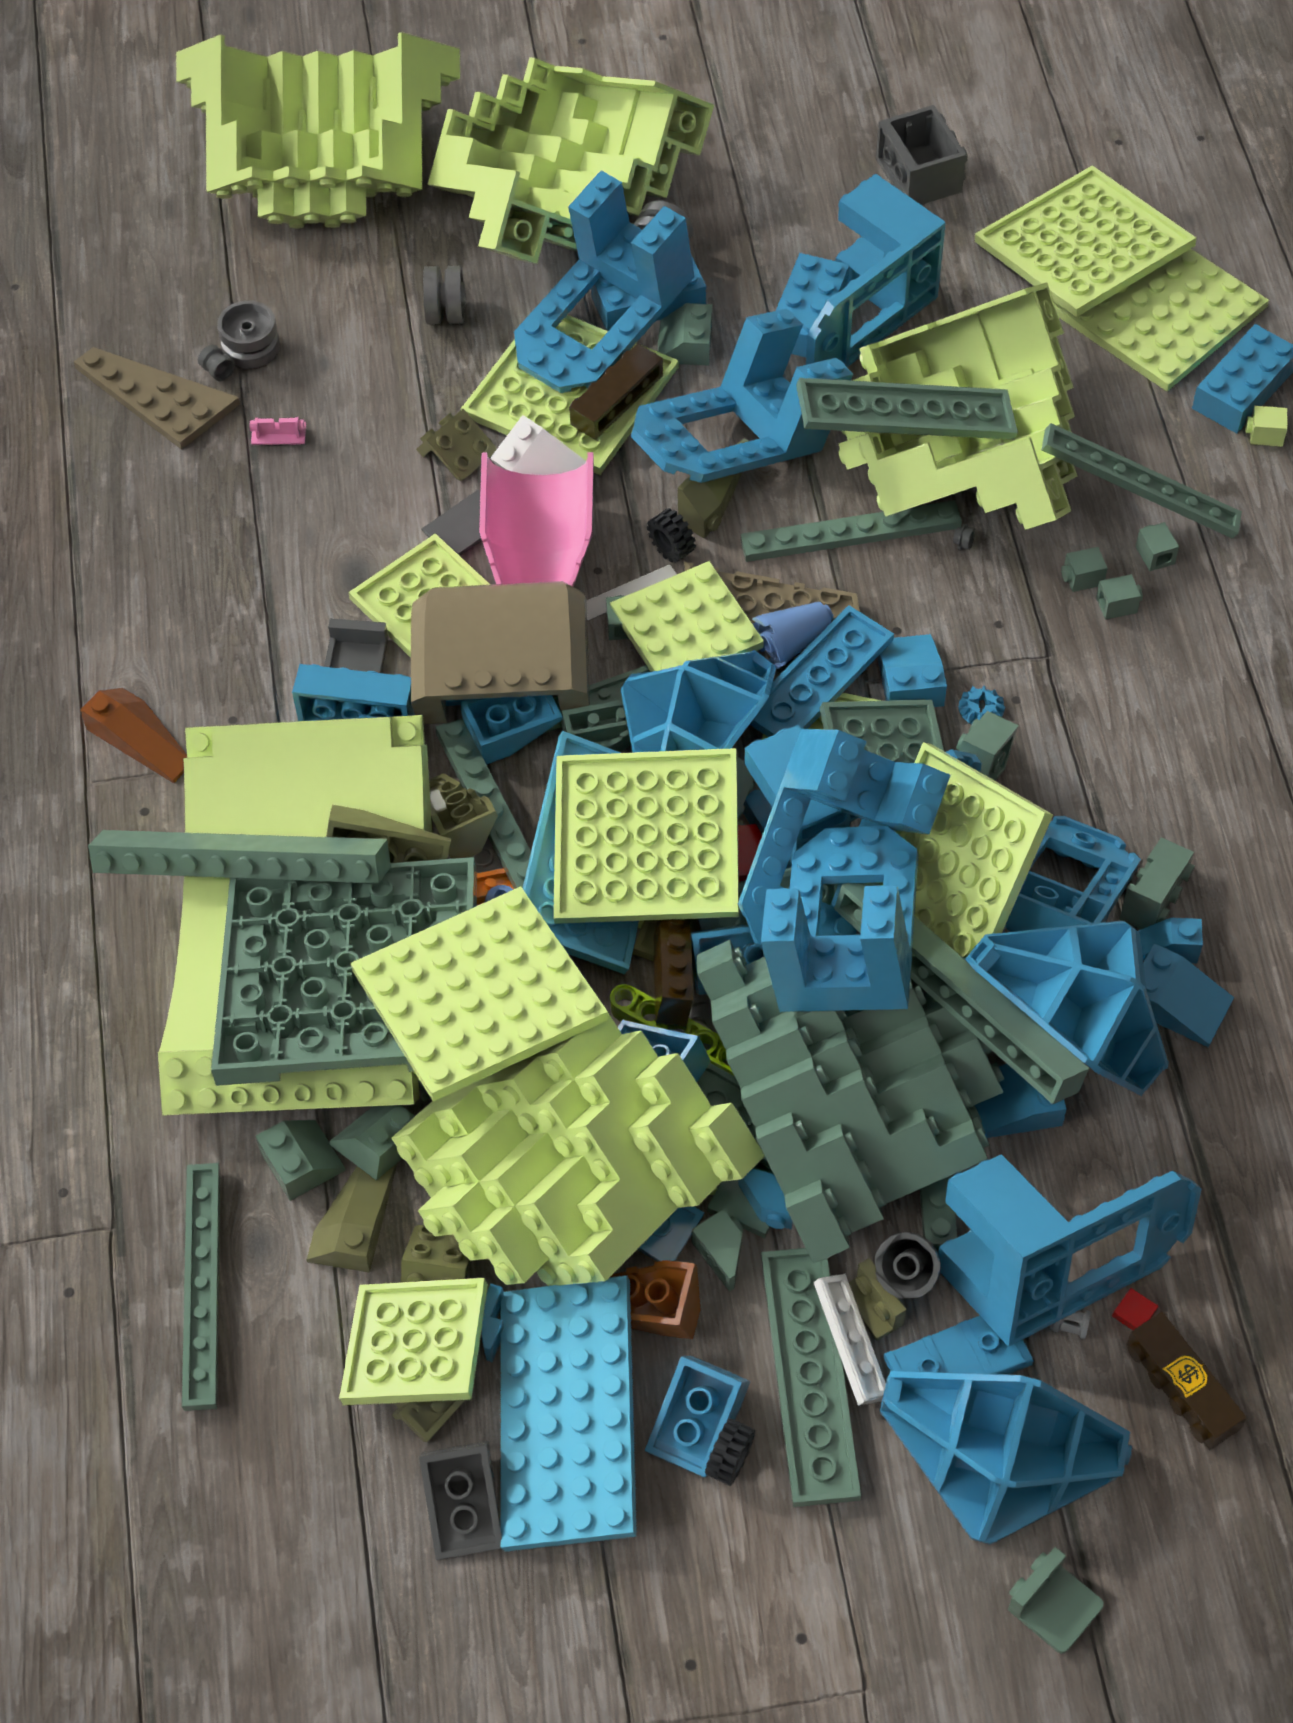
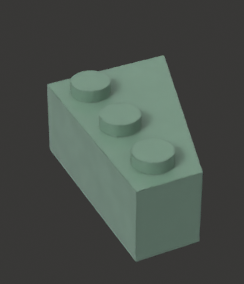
M622 699L562 711L563 720H561V726L563 731L618 752L631 746Z
M1161 837L1148 856V862L1144 869L1140 868L1137 877L1139 878L1135 885L1130 883L1128 886L1119 920L1125 921L1139 929H1144L1166 920L1170 913V910L1167 909L1170 902L1176 904L1183 888L1180 887V884L1183 880L1188 882L1194 871L1195 865L1191 864L1194 852Z

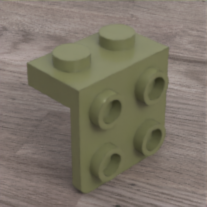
M462 409L455 416L451 412L439 422L441 427L436 432L431 428L420 438L423 443L416 449L422 457L432 450L454 477L459 481H463L481 465V453H487L488 457H491L496 451V446L469 414Z
M417 1225L414 1227L401 1260V1282L467 1279L470 1260L460 1251L459 1243L453 1235L435 1237L424 1225Z

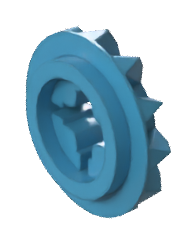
M985 685L981 689H976L972 686L970 691L963 692L959 700L960 715L970 724L975 719L980 720L987 711L1000 717L1004 714L1003 697L997 695L996 689L988 690ZM984 700L985 708L980 712L978 704L979 701Z

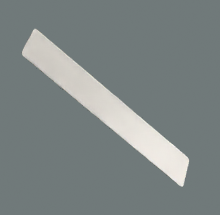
M667 565L587 600V621L606 613V597L627 596L677 575L671 565Z

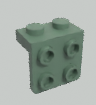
M1054 1547L1048 1555L1042 1552L1031 1566L1034 1572L1027 1580L1021 1577L1009 1592L1012 1598L1008 1611L1055 1651L1064 1654L1099 1614L1104 1603L1100 1597L1062 1567L1066 1555Z

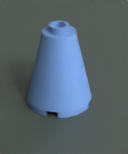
M814 602L758 615L752 620L755 621L753 626L764 640V647L760 651L766 650L771 657L767 660L774 664L776 669H779L809 646L831 623L834 617L827 604L823 605L821 602Z

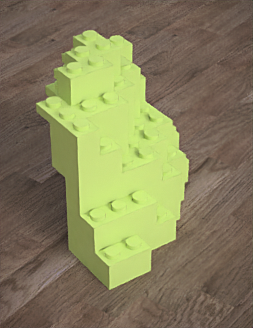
M403 32L398 33L397 47L376 55L352 50L339 56L322 51H315L305 56L281 51L267 57L225 46V35L221 34L176 52V82L186 84V87L191 89V107L199 108L201 112L206 113V192L217 194V198L221 199L232 198L233 194L251 193L254 198H258V217L268 219V222L272 224L288 223L291 228H303L304 224L319 222L325 223V227L337 228L340 227L341 223H354L357 218L366 216V197H374L378 192L390 191L396 192L397 196L408 197L412 195V192L422 190V111H428L432 106L441 104V86H448L450 82L460 79L459 48Z
M529 58L523 81L509 75H502L496 98L481 92H475L469 115L452 109L447 110L428 185L448 192L474 197L469 218L484 223L479 247L520 261L537 264L543 241L577 251L568 206L601 170L622 182L627 212L630 215L639 216L646 195L667 198L679 152L694 155L701 154L714 104L657 81L606 77L584 68L554 66L537 58Z
M1048 283L1017 291L944 319L859 348L861 352V365L867 370L868 374L851 381L1008 389L1018 431L1014 440L842 431L846 435L847 440L839 443L841 462L846 465L847 470L866 463L868 464V477L870 482L875 485L878 493L877 503L879 508L884 511L885 516L973 487L977 488V502L980 507H983L985 513L1016 503V516L1019 523L1023 524L1025 530L1057 520L1071 512L1063 484L1077 477L1075 467L1041 451L1045 428L1052 423L1071 432L1068 420L1075 417L1067 391L1074 387L1057 336L1064 334Z
M608 1013L609 1020L434 1102L432 1101L391 1139L397 1146L398 1154L407 1161L413 1170L416 1181L425 1188L431 1197L418 1210L423 1218L426 1229L435 1237L453 1235L459 1243L460 1251L470 1261L489 1259L495 1268V1274L505 1285L525 1283L536 1271L539 1278L547 1286L603 1282L678 1208L698 1206L721 1182L743 1179L765 1156L733 1103L711 1106L678 1053L658 1057L642 1031L621 1034Z

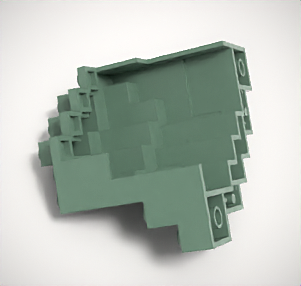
M731 940L696 955L697 974L711 1001L712 1023L726 1049L727 1062L741 1088L742 1102L756 1128L757 1141L784 1193L786 1209L813 1263L849 1249L848 1235L882 1220L881 1207L887 1203L988 1159L985 1148L990 1145L975 1105L1003 1093L1000 1081L1005 1080L998 1063L991 1064L987 1057V1054L992 1053L991 1049L929 993H925L923 988L911 977L908 1009L779 1012L765 957L747 964L740 947L734 949Z

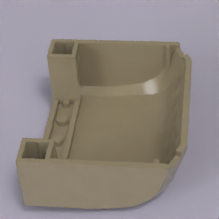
M564 581L434 587L413 602L411 611V703L415 715H423L424 724L447 723L446 700L558 695L561 714L563 710L590 705L587 598L584 592Z

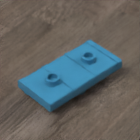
M980 1315L962 1321L933 1335L923 1337L921 1340L894 1351L884 1353V1360L890 1372L1009 1375L1033 1365V1358L1023 1339L1008 1347Z

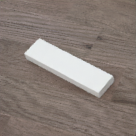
M846 1274L818 1278L814 1285L858 1406L882 1401L886 1383Z

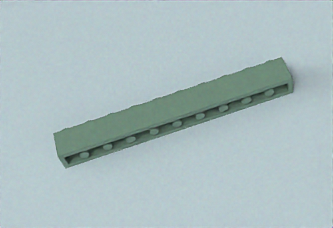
M102 830L88 845L93 873L379 883L391 867L387 839Z
M877 882L843 884L834 906V910L860 933L864 886H880ZM914 916L910 977L1052 1104L1079 1093L1089 1068L977 973L965 959Z

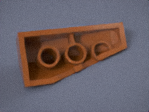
M124 688L99 690L80 709L86 730L172 783H175L184 774L183 758H187V754L144 700Z
M663 1260L655 1262L654 1266L639 1269L636 1266L626 1268L625 1272L612 1274L609 1277L627 1276L630 1280L631 1329L693 1340L701 1310L698 1269L695 1263Z

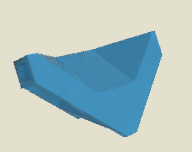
M753 650L751 652L688 660L683 665L660 671L631 674L621 687V695L633 753L731 749L769 698L776 666Z
M1125 921L986 934L965 958L977 973L1099 1075L1142 1096L1160 1073L1168 1069V1059L1147 994L1140 933Z
M891 1371L886 1381L880 1408L881 1414L972 1540L993 1544L1114 1481L1117 1477L1123 1476L1124 1465H1128L1131 1457L1132 1445L1128 1444L1130 1431L1041 1380L1022 1375Z

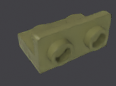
M868 1258L858 1264L857 1277L849 1281V1285L863 1323L874 1339L880 1340L904 1325L906 1309L898 1297L885 1291L876 1277L875 1265Z
M465 1400L395 1403L394 1405L397 1409L393 1412L392 1416L396 1420L401 1419L423 1442H428Z

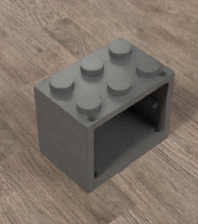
M934 105L878 122L876 160L894 187L920 205L962 192L963 181L966 179L965 162L968 160L966 149L958 143L955 132L947 126L943 114H940Z

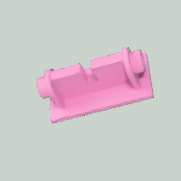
M299 417L279 418V422H274V418H255V420H250V431H252L251 445L305 444L306 422H304V419L299 420Z

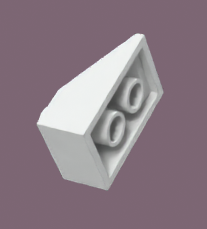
M524 415L521 416L490 458L495 465L505 470L533 475L561 474L576 470L586 463V460Z

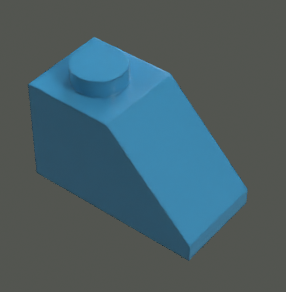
M1168 918L1138 931L1140 933L1143 961H1145L1155 943L1183 956L1190 963H1198L1203 947L1202 919Z
M752 1169L743 1179H739L738 1185L760 1221L775 1229L787 1228L792 1230L793 1221L786 1209L785 1196L774 1174Z

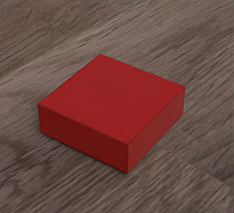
M1130 1288L1114 1310L1112 1317L1131 1330H1134L1150 1320L1159 1306Z

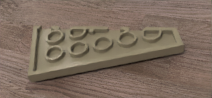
M95 347L74 361L76 370L181 450L240 405V400L237 396Z
M684 562L685 571L694 568V563ZM714 567L752 624L755 623L752 619L758 615L814 602H821L823 605L827 604L833 613V620L848 605L860 612L857 593L830 588H822L821 590L806 588L803 583L795 582L794 585L780 583V579L738 571L730 574L719 572V568Z

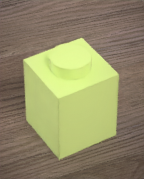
M1254 406L1252 417L1247 416L1245 432L1250 433V444L1283 447L1287 432V408Z

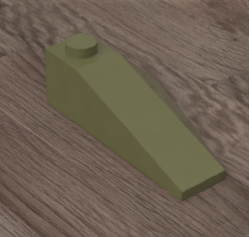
M744 438L743 440H741V441L738 442L737 444H741V443H745V442H749V441ZM742 472L703 483L690 480L689 476L678 487V515L681 514L683 521H687L689 524L687 526L688 529H692L694 533L705 538L711 531H715L720 526L722 517Z
M444 773L429 779L431 817L439 834L451 839L448 853L450 858L474 857V855L482 851L498 817L490 799L486 796L479 797L476 791L471 788L468 790L463 788L459 781Z
M332 805L326 837L387 839L390 863L447 859L451 842L450 838L365 810Z
M397 1164L377 1180L358 1166L355 1168L314 1230L306 1259L308 1263L370 1273Z

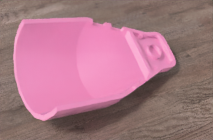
M588 452L586 463L578 469L550 475L521 474L508 471L493 464L487 453H481L479 532L496 584L564 581L574 587L593 534V452Z

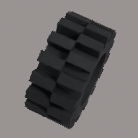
M671 508L665 509L647 522V530L650 532L648 536L653 539V546L656 545L658 553H663V558L668 559L669 562L674 561L676 563L695 550L696 544L694 542L696 540L695 537L691 536L693 531L688 529L687 526L689 524L687 521H683L681 514L677 516V511L671 510Z
M732 1418L728 1419L727 1423L723 1426V1430L718 1435V1440L715 1441L713 1451H711L709 1456L710 1459L706 1464L705 1474L731 1486L735 1482L736 1477H738L746 1457H748L756 1430Z

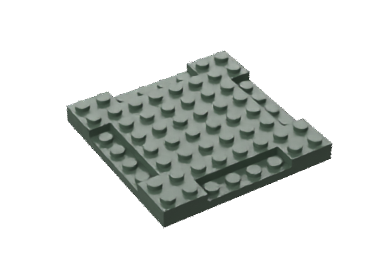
M474 857L390 863V869L379 883L230 878L211 1065L216 1086L280 1081L281 1073L401 1064H407L409 1072H415L353 973L351 963L476 907L477 871Z

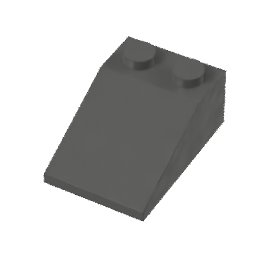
M482 1441L422 1452L419 1460L436 1560L501 1549V1523L489 1442Z

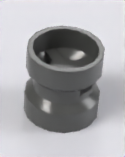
M208 345L198 356V364L205 371H209L210 375L217 381L227 379L234 371L235 362L228 355H224L223 351L216 345Z

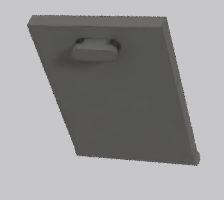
M476 490L435 520L422 527L421 530L428 538L437 534L461 556L482 541L479 532L480 491Z

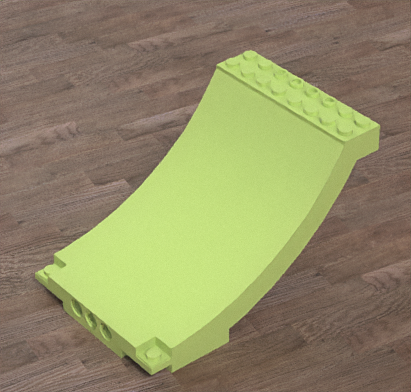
M423 715L185 728L187 758H183L185 833L326 837L332 805L365 810L432 832L428 753L424 738ZM184 876L175 981L168 1018L158 1052L162 1115L415 1104L419 1099V1081L415 1072H409L407 1064L281 1073L280 1081L216 1086L211 1065L230 878Z

